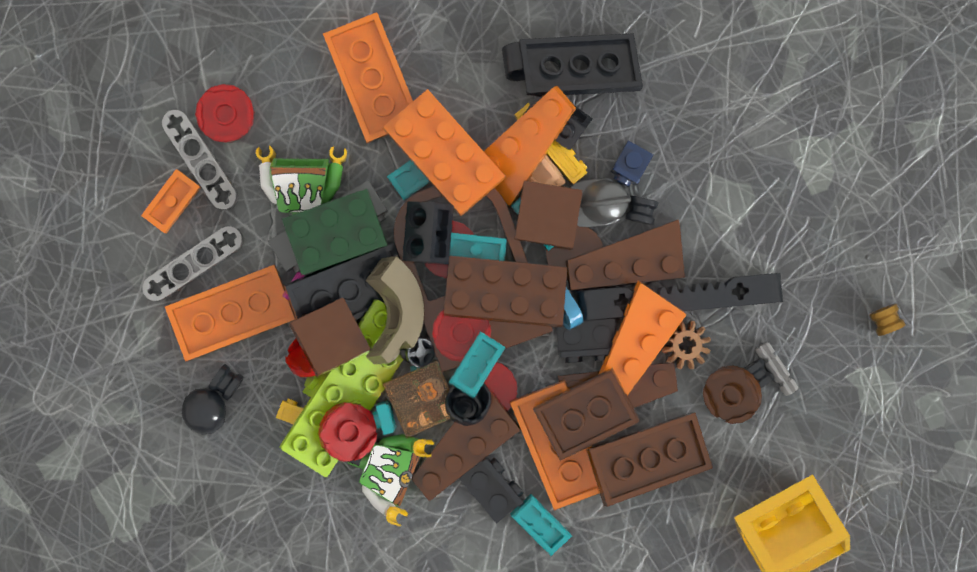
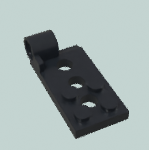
M634 33L519 39V42L507 44L502 48L506 79L510 81L524 80L527 95L543 97L555 86H558L566 96L641 91L643 87ZM605 58L613 60L616 68L608 69L604 67L601 60ZM549 61L556 63L559 71L549 72L544 67V63ZM573 61H584L588 69L584 71L576 69Z

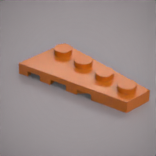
M558 86L553 87L484 151L505 175V179L495 189L509 207L515 203L523 189L524 181L530 180L532 173L547 154V150L553 141L557 139L576 110V107Z
M639 280L634 288L633 298L630 304L628 303L623 314L625 317L620 329L616 331L610 353L605 357L599 372L601 374L613 368L627 396L687 315Z

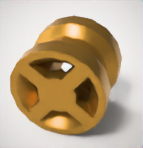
M897 304L883 307L869 314L871 320L876 322L878 336L889 334L906 326L904 320L898 316L899 308Z

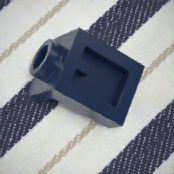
M628 140L610 171L615 174L614 180L627 187L630 184L638 185L654 154Z

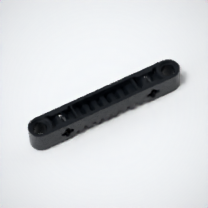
M781 273L733 277L725 283L716 282L715 288L712 283H705L703 290L700 284H693L692 290H690L688 285H682L680 293L676 286H670L668 293L665 287H660L657 291L660 296L682 311L783 302ZM737 283L740 288L745 290L744 294H740L739 300L737 295H732L731 292L732 289L737 287ZM622 287L577 291V302L583 315V321L625 317L623 314L628 304L624 305V310L621 311L620 306L614 305V300L619 299V294H623V298L629 299L630 304L634 292Z

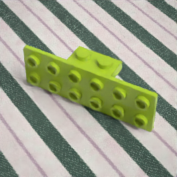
M378 299L373 301L358 324L370 349H372L383 333L387 323L386 305ZM366 353L319 377H316V375L307 377L304 384L305 388L302 392L309 396L310 400L280 444V449L322 476L328 477L338 460L328 455L321 446L318 433L322 418L333 406L344 402L357 403L370 411L385 389L386 384L389 383L403 361L400 354L389 364H373L366 358L368 354Z

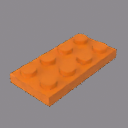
M376 12L323 33L366 143L387 136L388 134L384 131L383 126L413 102L379 15Z
M428 89L383 126L384 131L450 205H454V210L460 216L505 179V175Z
M276 265L165 306L185 362L296 320L289 300L282 296L285 288Z
M566 380L521 396L510 402L554 510L600 493L586 449L593 446L560 461L533 410L534 406L568 390Z

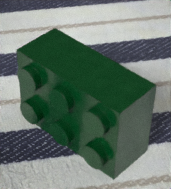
M368 189L282 218L302 275L388 245Z

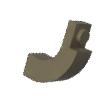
M397 256L381 258L366 279V282L383 298L387 308L386 327L366 356L373 364H389L398 357L399 349L413 348L423 326L424 303L421 289L413 273Z

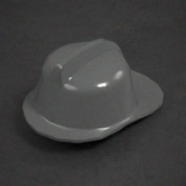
M611 178L584 180L574 183L570 187L583 190L577 223L579 227H595L616 223L625 215L628 203L631 202V198L627 196L622 184Z

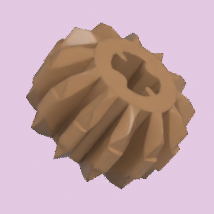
M682 321L678 326L679 331L675 330L672 334L673 336L667 341L670 342V346L661 349L662 353L672 352L666 359L668 363L674 362L678 357L676 368L678 369L683 368L685 360L688 368L694 369V358L700 364L705 362L699 355L700 352L710 354L711 350L702 347V344L709 343L711 339L710 337H699L705 331V328L702 326L694 332L695 321L688 323L687 330ZM683 337H687L686 340H692L693 345L688 347L689 352L684 353V349H679V344L683 343Z

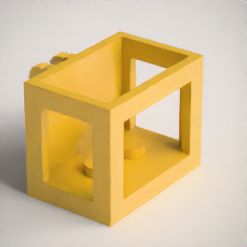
M813 475L734 517L737 531L761 572H810L850 550V535Z

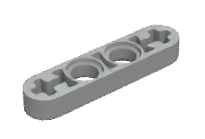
M179 110L168 111L162 119L163 129L211 203L221 210L233 208L238 201L237 191L189 117ZM173 116L178 119L183 118L180 125L184 132L187 133L190 129L192 131V134L183 136L179 142L176 138L181 137V134L177 129H170L169 127L172 124L171 118ZM197 140L199 142L200 151L197 155L188 156L185 153L184 146L187 141ZM206 164H212L216 169L215 177L209 181L204 180L200 175L201 168ZM221 178L224 180V183L219 184L221 189L225 192H231V195L228 197L230 201L228 204L222 201L218 203L217 199L220 197V194L216 188L213 187L211 191L208 189V186L217 184Z
M232 226L221 228L150 275L142 285L145 297L152 301H162L237 252L244 243L242 232ZM226 232L231 235L236 234L237 238L234 239L236 245L232 247L227 244L220 248L224 252L220 256L218 249L211 242L215 239L216 244H220L226 239L224 236ZM208 247L212 250L213 259L210 263L202 264L198 260L197 254L201 248ZM183 263L188 267L189 275L186 279L177 280L174 277L173 269L177 264ZM166 272L169 280L175 284V287L171 289V285L167 283L161 288L162 294L160 296L157 293L151 294L150 290L153 288L151 282H163L166 278L162 274Z

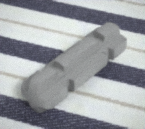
M765 342L755 349L757 355L765 361L766 369L772 373L774 381L780 384L778 387L785 396L794 393L798 386L793 378H789L790 373L778 355H774L775 351L771 344Z

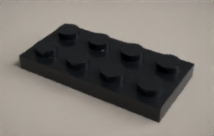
M393 241L388 242L387 246L341 261L284 284L283 286L296 320L341 298H344L355 320L364 317L375 299L385 304L380 294L366 282V279L381 258L397 256L400 259L395 243Z

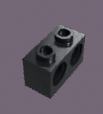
M407 201L402 261L449 265L454 205L438 202Z

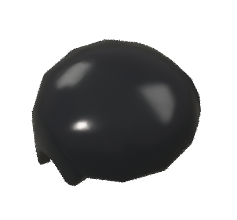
M484 383L474 399L454 386L450 388L445 397L446 413L453 422L464 426H471L481 422L491 407V392Z
M200 388L193 390L185 397L182 405V418L191 431L201 435L213 434L225 423L226 405L218 392L212 391L209 388Z

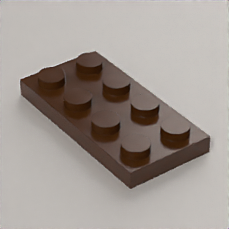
M449 256L443 316L562 328L567 267Z
M695 412L586 449L603 505L607 507L713 468Z

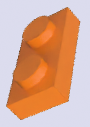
M176 169L141 216L167 234L201 186Z

